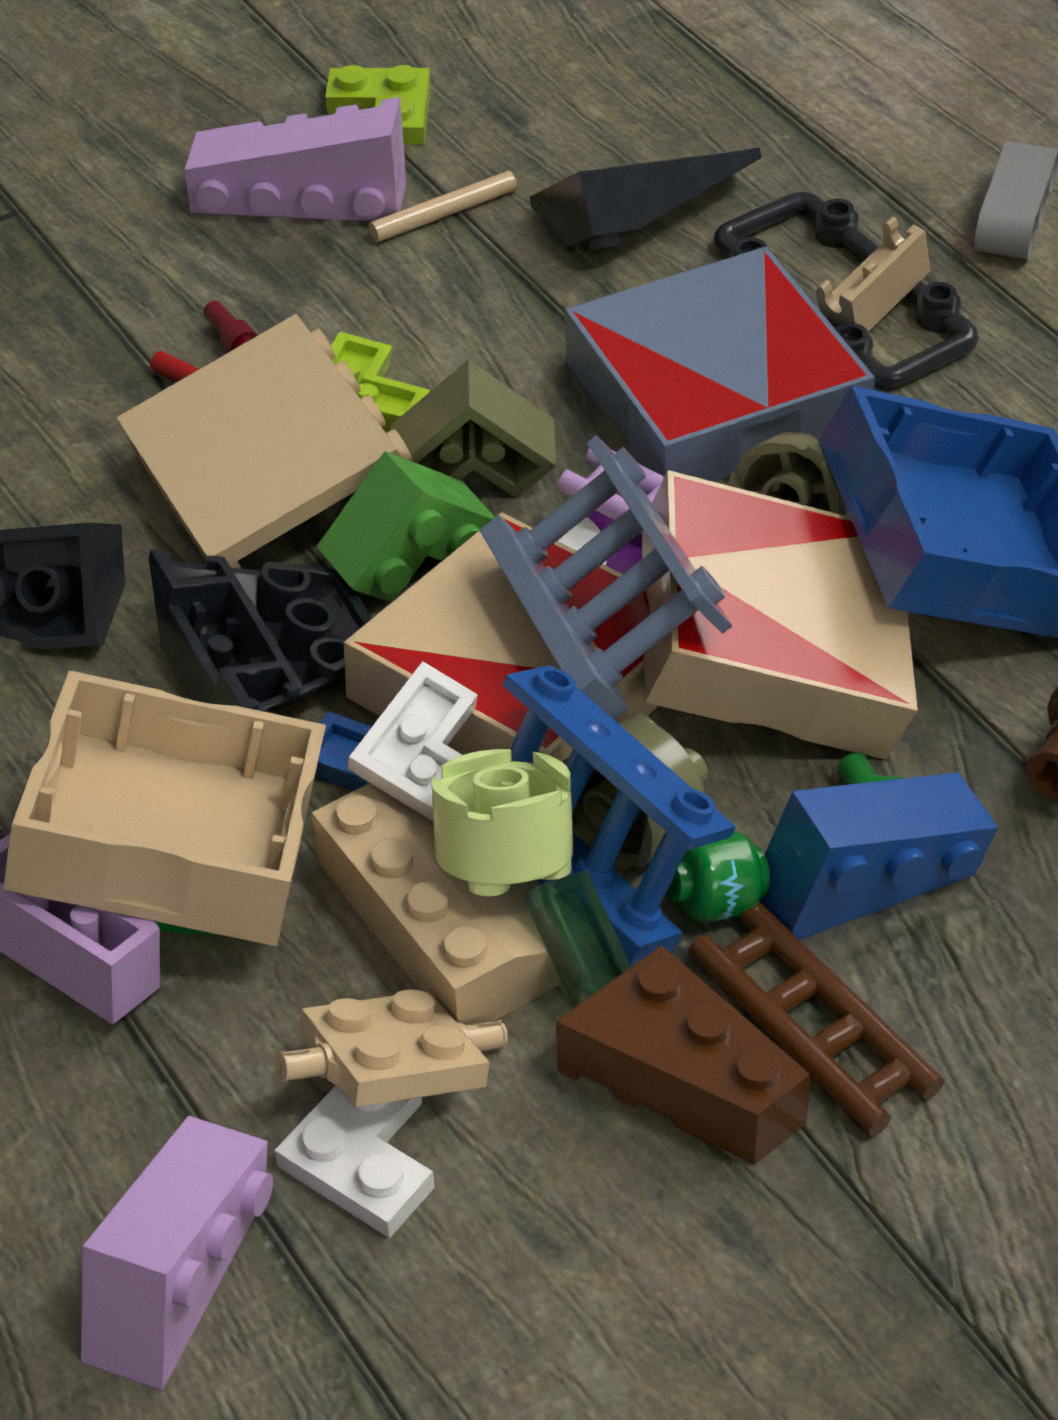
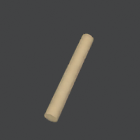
M511 171L500 173L369 223V232L372 239L378 243L516 191V179Z

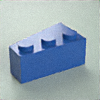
M959 772L792 791L765 852L769 866L770 883L768 892L759 902L800 940L975 875L999 827Z

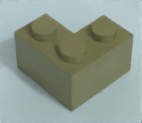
M469 359L390 425V431L395 429L406 444L412 456V462L461 480L469 472L475 470L515 498L519 497L557 466L554 418Z

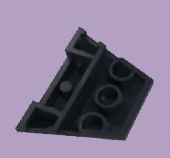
M150 549L149 566L160 644L192 700L271 712L323 693L346 682L344 642L373 618L355 590L347 584L336 569L277 562H266L261 571L232 568L225 557L208 555L206 565L170 561V551Z

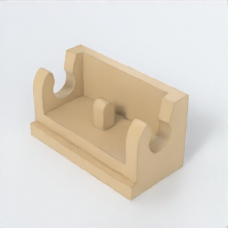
M892 216L882 226L884 242L839 286L832 291L833 288L830 281L825 280L816 289L818 309L838 326L845 323H856L864 326L869 332L931 271L925 230L913 224L906 231L904 239L898 231L899 224L897 219Z

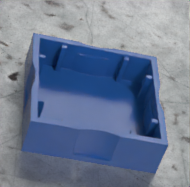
M851 385L818 441L887 607L895 610L1058 638V435L1055 429L984 413L975 414L954 411L923 400Z

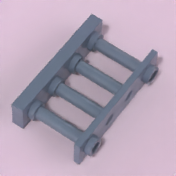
M596 435L587 444L603 467V472L531 530L523 527L517 532L498 514L479 531L561 670L573 678L578 689L610 717L616 719L629 708L616 686L623 679L621 671L698 610L722 634L733 625L718 604L726 597L720 585L702 565L698 569L694 568L639 485L647 477L642 468L624 447L614 453ZM619 492L629 509L558 567L553 569L547 566L545 568L542 561L548 557L546 549ZM644 531L655 549L578 610L572 606L569 609L565 601L572 597L570 589ZM670 571L682 590L607 650L603 651L600 648L594 650L590 642L597 637L595 630Z

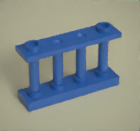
M549 665L507 674L502 686L528 708L510 748L512 761L533 763V752L539 751L550 728L573 748L566 762L571 779L572 814L594 768L619 789L591 848L573 833L571 872L566 877L560 879H537L535 881L629 968L661 945L670 953H673L683 932L662 914L659 906L687 850L730 838L736 826L715 808V804L710 797L689 786L578 689L573 678L566 672ZM641 809L661 826L665 833L636 890L616 872L613 864Z

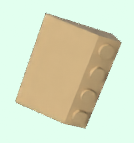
M371 783L312 812L317 858L320 867L419 991H430L457 1023L473 1025L493 1022L615 955L535 880L510 884L507 892L496 896H480L470 892L468 881L450 875L438 865L435 856L434 822Z

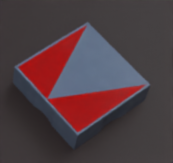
M767 246L565 309L566 362L598 407L607 413L620 427L626 438L628 449L639 464L664 477L667 471L670 470L712 482L728 478L737 468L740 459L762 440L785 432L805 433L819 439L851 385L874 390V375Z

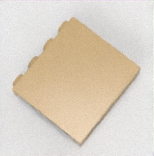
M297 314L116 417L139 460L206 562L208 555L225 557L230 567L241 568L238 560L354 493L384 451L410 461L412 460V456L399 433L395 429L387 433L383 430L382 427L386 425V422L371 396L368 394L361 399L359 398L357 393L361 391L347 364L344 361L337 365L332 362V360L336 359V356L323 332L319 328L310 332Z

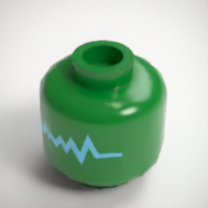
M734 831L730 838L687 850L666 893L672 902H678L683 913L695 922L704 923L741 918L742 913L756 906L760 899L765 897L768 892L770 883L768 861L760 847L753 845L744 834Z

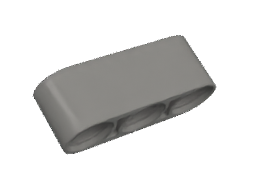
M1005 141L979 214L974 251L1029 260L1054 186L1058 167V149Z

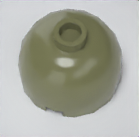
M785 432L758 442L740 459L737 468L732 472L728 482V486L846 516L848 512L818 441L819 439L809 434Z

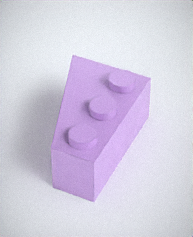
M10 834L0 840V952L113 1025L160 988V928L152 920L3 890Z
M188 1116L82 1246L81 1363L163 1391L254 1217L260 1216L269 1202L273 1188V1176L266 1173L268 1141L192 1116Z

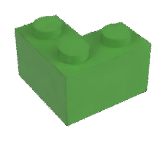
M384 451L316 547L353 590L393 602L402 589L407 586L426 556L443 561L494 519L495 516L463 481Z

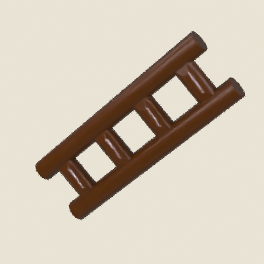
M759 902L741 915V922L751 931L725 948L721 949L706 934L699 936L691 943L688 954L869 1135L875 1136L882 1132L891 1119V1115L879 1103L909 1084L925 1100L935 1096L943 1087L944 1078L762 903ZM769 951H772L795 974L768 992H765L743 968ZM814 994H817L840 1019L811 1037L787 1012ZM862 1038L887 1064L857 1083L832 1057Z

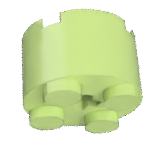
M491 749L468 753L449 760L441 766L442 778L438 780L433 776L431 787L436 861L445 872L468 881L470 892L480 896H496L507 892L510 884L537 879H560L566 877L571 872V857L573 855L570 771L563 762L550 755L533 752V763L512 761L511 749Z

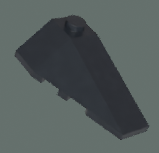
M759 147L579 171L530 196L529 199L532 209L567 248L588 245L590 253H598L620 247L621 237L644 227L761 159L762 155Z
M88 522L0 530V636L23 642L24 645L41 650L103 646L125 587L122 525Z

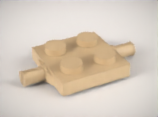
M402 990L394 996L366 1000L345 998L335 1000L330 1005L302 1008L299 1033L310 1048L278 1052L275 1058V1068L277 1076L281 1079L282 1083L315 1076L327 1079L340 1087L356 1108L486 1087L490 1062L481 1051L505 1049L508 1035L504 1023H501L502 1020L500 1019L473 1025L457 1023L430 991Z

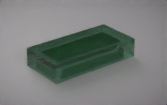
M587 870L539 885L522 895L573 1009L631 968Z

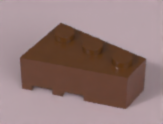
M662 945L556 1021L558 1072L574 1080H578L580 1075H583L615 1090L616 1099L636 1108L638 1103L641 1102L675 1118L676 1128L752 1164L759 1162L807 1123L810 1074Z

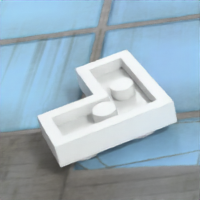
M422 661L351 753L348 770L433 821L431 787L433 776L440 780L442 778L441 766L449 760L462 756V754L447 745L476 708L478 694Z
M335 1085L275 1149L277 1167L383 1235L391 1238L435 1188L433 1171L387 1143L422 1105V1097L355 1108L342 1089Z

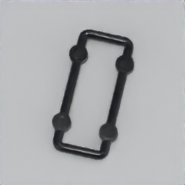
M809 192L788 194L720 225L713 236L714 246L724 257L730 258L767 246L759 238L744 237L798 213H805L816 222L815 237L825 246L834 248L846 247L862 261H865L879 247L858 229L859 217L852 203L844 199H831L824 202L820 197ZM920 281L905 297L916 305L915 320L921 328L931 332H948L953 337L892 366L883 365L873 356V339L864 326L856 323H845L838 326L822 311L821 313L874 375V386L883 389H893L957 360L975 349L979 341L978 330L972 322L960 313L961 298L952 285L945 282H933L925 285Z

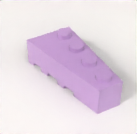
M400 97L385 99L381 101L379 107L359 110L357 104L338 107L335 114L308 119L307 114L303 113L287 116L285 123L264 126L260 121L196 132L184 170L190 212L375 221L399 212L407 184Z

